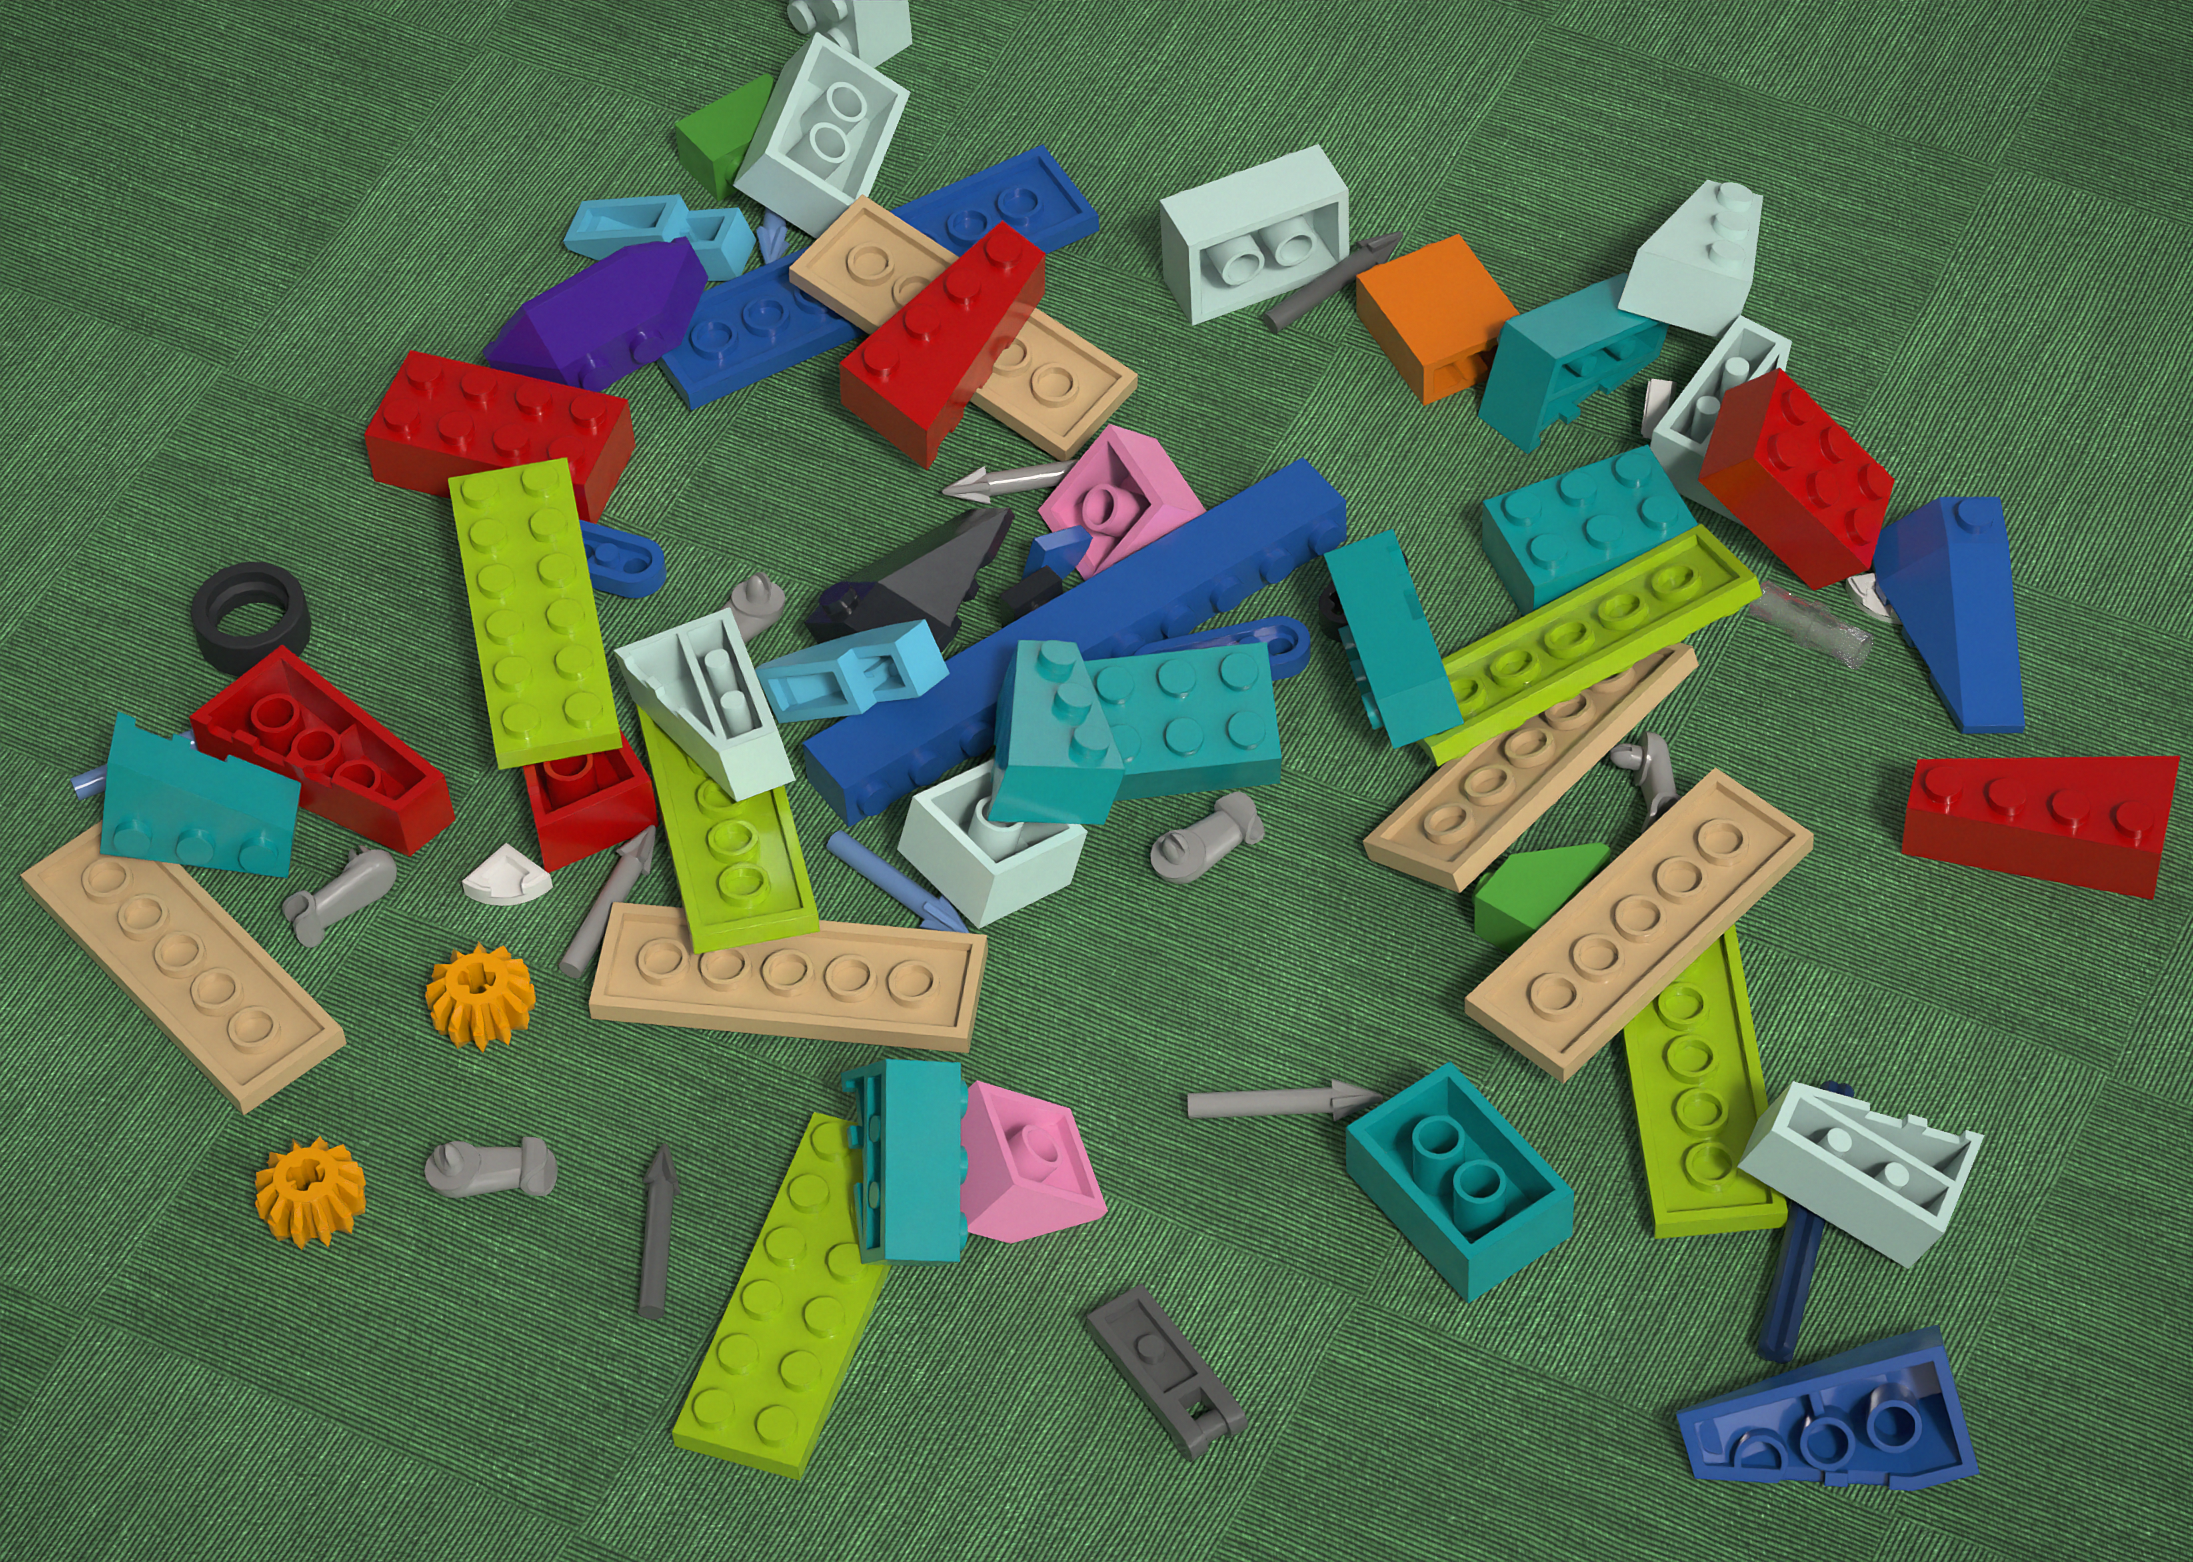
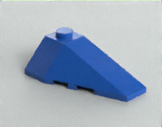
M1938 497L1880 530L1871 562L1872 573H1875L1876 578L1875 590L1884 606L1891 604L1903 624L1901 634L1909 647H1917L1931 671L1929 677L1931 684L1962 734L2023 733L2025 718L2010 550L2000 497Z
M1939 1324L1873 1341L1676 1411L1695 1479L1763 1483L1794 1480L1824 1482V1486L1847 1487L1848 1484L1889 1486V1490L1915 1491L1980 1474Z

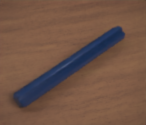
M1828 1080L1823 1082L1819 1088L1854 1098V1089L1847 1083L1838 1084L1835 1081ZM1792 1200L1757 1349L1758 1355L1763 1360L1775 1361L1779 1364H1786L1793 1359L1826 1221Z

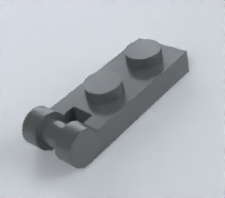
M1142 1283L1086 1316L1088 1332L1170 1433L1176 1448L1187 1461L1192 1462L1209 1451L1208 1444L1220 1436L1224 1435L1227 1438H1232L1248 1428L1247 1418L1237 1400ZM1202 1401L1209 1412L1194 1420L1186 1409Z

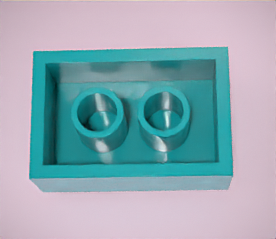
M1647 444L1484 500L1482 549L1524 617L1692 529L1698 523Z
M1267 642L1084 661L1126 767L1114 801L1280 784L1282 756Z
M1451 1061L1346 1127V1172L1468 1304L1573 1235L1574 1191Z

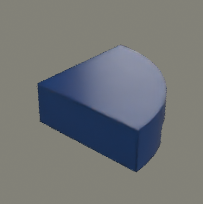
M1081 525L1033 538L1021 581L1046 565L1063 580L1082 560L1093 537Z

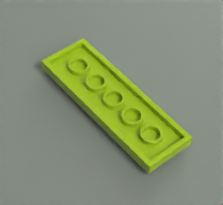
M567 457L448 478L499 770L623 748Z
M1701 523L1441 659L1464 724L1416 742L1438 767L1450 760L1461 758L1478 745L1505 731L1520 727L1526 720L1558 703L1575 698L1581 691L1613 674L1628 670L1634 663L1667 646L1680 643L1689 634L1722 617L1735 614L1744 605L1763 596L1757 576Z
M634 702L694 955L820 932L819 915L785 786L782 785L736 802Z
M1734 923L1620 1030L1655 1239L1784 1228L1787 1224L1788 1210L1785 1195L1737 1167L1759 1117L1769 1106Z
M817 1112L813 1113L673 1428L674 1446L791 1479L801 1480L892 1266L868 1265L861 1262L853 1186L856 1183H863L864 1169L861 1149H849L847 1136L848 1127L850 1125L859 1126L858 1123Z

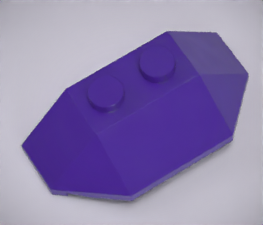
M686 236L674 238L671 242L654 241L625 246L522 304L502 327L496 341L489 342L482 352L493 369L600 392L617 380L648 363L656 361L663 354L681 345L709 277Z

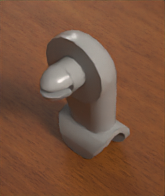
M757 572L749 580L738 584L733 589L731 598L720 610L728 607L731 608L745 644L779 620L784 611L786 597L784 591L777 584L771 582L766 573Z
M1650 731L1642 732L1637 745L1622 743L1615 745L1610 750L1612 762L1618 767L1633 770L1634 784L1641 787L1648 810L1641 827L1642 834L1682 798L1676 792L1667 743L1659 734Z
M1242 792L1230 793L1216 800L1214 805L1215 813L1185 829L1169 831L1160 836L1153 844L1150 853L1151 864L1157 875L1166 882L1174 884L1190 883L1202 876L1243 840L1251 845L1261 841L1265 836V828L1261 818L1257 815V809L1253 800Z
M358 845L361 854L357 855L353 848L349 851V863L345 866L341 875L313 895L302 890L294 893L284 901L282 906L283 913L287 920L293 923L294 933L303 946L308 948L317 946L324 938L326 927L375 902L388 893L397 877V866L389 852L369 850V848L363 845Z
M523 1137L521 1147H476L464 1141L440 1144L435 1147L434 1152L428 1158L424 1171L426 1180L433 1190L446 1198H463L520 1187L527 1194L546 1196L555 1186L558 1167L554 1154L547 1148L541 1138Z

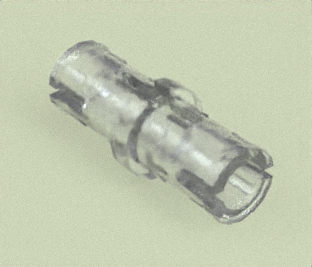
M1766 580L1760 585L1763 596L1750 603V615L1772 624L1793 636V642L1804 649L1814 647L1836 658L1853 670H1857L1863 665L1873 647L1874 642L1872 640L1874 636L1838 619V617L1830 613V607L1817 600L1810 603L1787 592L1770 580Z

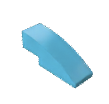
M677 194L582 201L563 242L568 250L600 261L625 246L654 241L671 242L674 238L686 236L709 277L708 281H729L741 276L757 240L739 207L689 211L681 195Z
M925 619L888 625L833 639L763 663L755 669V673L779 723L863 714L877 702L918 698L950 674Z

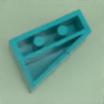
M1624 272L1599 283H1593L1587 288L1563 298L1552 300L1548 304L1522 315L1514 316L1505 321L1498 334L1497 342L1499 345L1478 417L1528 455L1541 445V438L1538 437L1539 433L1556 420L1560 419L1568 425L1581 415V409L1577 405L1599 389L1606 395L1610 394L1660 356L1670 324L1617 309L1628 279V275Z
M1394 529L1324 553L1349 624L1338 628L1373 730L1385 726L1393 749L1464 724Z
M1018 640L997 698L994 733L996 753L995 762L991 769L990 783H993L992 799L988 807L987 821L1104 825L1125 774L1126 767L1077 643L1058 640Z
M119 711L117 712L107 763L100 854L288 878L297 826L301 782L229 754L225 761L191 749L192 740L173 733L169 740L135 727L136 718Z
M884 1059L842 1072V1091L855 1092L859 1125H850L848 1127L849 1149H861L864 1169L863 1183H856L853 1186L862 1264L937 1267L960 1262V1251L964 1249L968 1236L967 1219L965 1214L960 1212V1185L965 1182L968 1171L967 1151L961 1145V1119L965 1116L968 1107V1088L966 1082L961 1080V1062Z

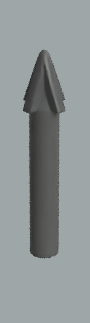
M1398 231L1357 241L1356 246L1359 248L1357 251L1263 315V320L1267 328L1274 334L1279 333L1353 282L1357 274L1365 272L1375 265L1385 264L1403 238V232Z
M666 1143L660 1146L642 1181L648 1183L645 1194L648 1197L638 1314L643 1318L652 1320L664 1316L673 1197L681 1193L671 1151Z

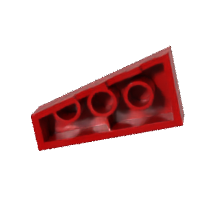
M284 645L279 646L189 716L199 752L225 761L229 754L301 782L300 807L408 857L456 820L445 775Z

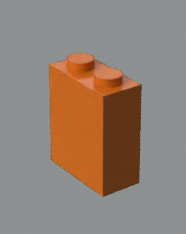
M1460 234L1436 243L1427 244L1417 251L1385 264L1375 265L1369 270L1356 275L1357 316L1423 406L1489 379L1499 345L1497 342L1498 334L1505 321L1520 314Z

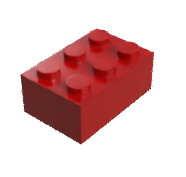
M1781 368L1725 391L1698 477V481L1813 591L1870 569L1895 481L1881 464L1877 463L1843 427L1838 425Z

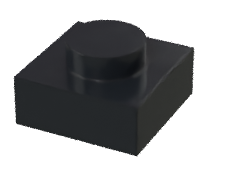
M1046 565L999 595L1002 628L1062 595V578Z

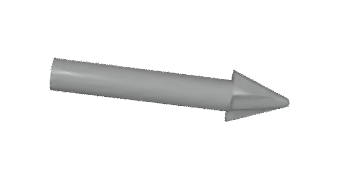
M1080 459L986 473L984 465L945 487L942 493L946 496L991 505L990 496L1058 486Z
M650 825L616 850L622 857L559 963L560 970L572 978H580L605 936L613 902L624 903L640 874L642 873L644 876L650 874L656 827L654 825Z
M1333 1078L1332 1087L1188 1093L1189 1119L1333 1113L1334 1121L1381 1102L1383 1096Z

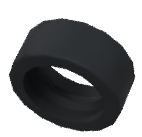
M242 562L223 568L204 581L193 598L191 618L198 644L204 659L220 672L241 677L279 646L284 645L299 657L310 641L312 622L304 592L299 580L283 567L266 562ZM250 603H270L286 610L279 623L268 631L253 636H232L217 629L224 616L235 608Z

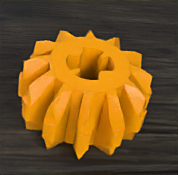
M478 941L473 953L464 955L453 948L450 957L451 964H434L433 982L426 985L425 997L427 1006L432 1011L431 1018L434 1028L438 1030L439 1035H449L450 1040L454 1042L457 1049L473 1040L481 1052L484 1053L488 1041L498 1039L509 1046L510 1038L512 1037L511 1030H528L529 1011L535 1009L534 1003L536 1002L534 985L530 984L529 970L523 963V960L512 959L511 954L504 945L488 954Z
M319 1136L310 1147L303 1148L293 1138L290 1153L287 1155L269 1152V1160L267 1162L269 1169L256 1172L255 1186L258 1194H256L257 1200L255 1205L259 1218L269 1225L271 1234L276 1237L278 1242L292 1236L294 1244L302 1251L312 1238H319L329 1248L332 1239L331 1233L334 1231L352 1234L353 1216L365 1214L367 1202L364 1186L366 1185V1180L362 1167H358V1163L352 1161L351 1153L346 1150L344 1144L329 1149L328 1143Z

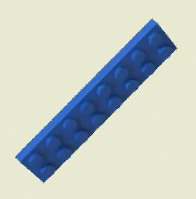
M1043 144L889 211L959 258L1002 220L1046 254L1099 231V216ZM810 246L702 293L681 345L663 354L656 360L690 410H694L866 334L865 331L789 282V267Z

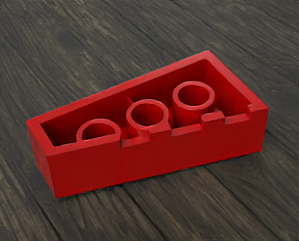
M1002 220L839 363L841 404L921 467L928 470L938 455V447L948 432L953 433L964 416V408L976 390L983 388L993 373L994 363L1002 351L1010 347L1044 296L1046 253Z
M620 727L623 748L522 766L543 864L547 873H551L635 837L650 825L659 826L652 781Z
M2180 756L1917 759L1906 807L1901 854L2154 900Z

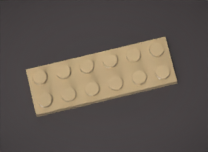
M862 194L789 267V282L869 335H872L959 257ZM1035 308L1010 347L1004 349L994 363L993 373L983 388H978L970 401L1058 460L1067 461L1078 452L1136 390L1138 374Z
M1681 642L1667 646L1634 663L1628 670L1613 674L1581 691L1575 698L1558 703L1526 720L1520 727L1505 731L1478 745L1465 756L1446 762L1363 840L1369 860L1461 893L1699 666L1693 646Z
M1715 767L1465 997V1014L1564 1084L1812 851L1814 834Z
M103 820L20 874L24 889L243 1116L347 1044L343 1028L180 864L100 854Z
M613 902L591 991L589 1009L591 1019L969 1053L988 955L987 935L819 920L820 932L694 955L683 908Z

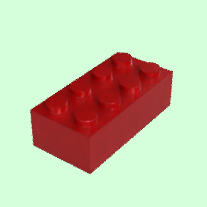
M410 350L364 434L375 482L451 499L448 478L567 457L579 520L597 524L636 447L628 399Z

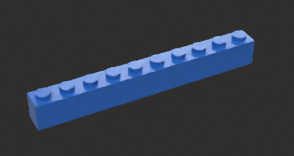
M1304 457L1298 459L944 661L950 674L922 696L877 702L863 714L850 715L804 741L802 744L808 782L848 828L868 816H875L883 812L892 802L920 786H927L933 783L942 773L970 757H976L985 753L994 744L998 693L1018 640L1076 642L1083 661L1133 656L1139 648L1148 643L1188 635L1193 628L1220 612L1234 609L1246 597L1269 584L1282 581L1291 571L1319 555L1323 556L1324 553L1336 549L1341 542L1347 540L1346 500Z

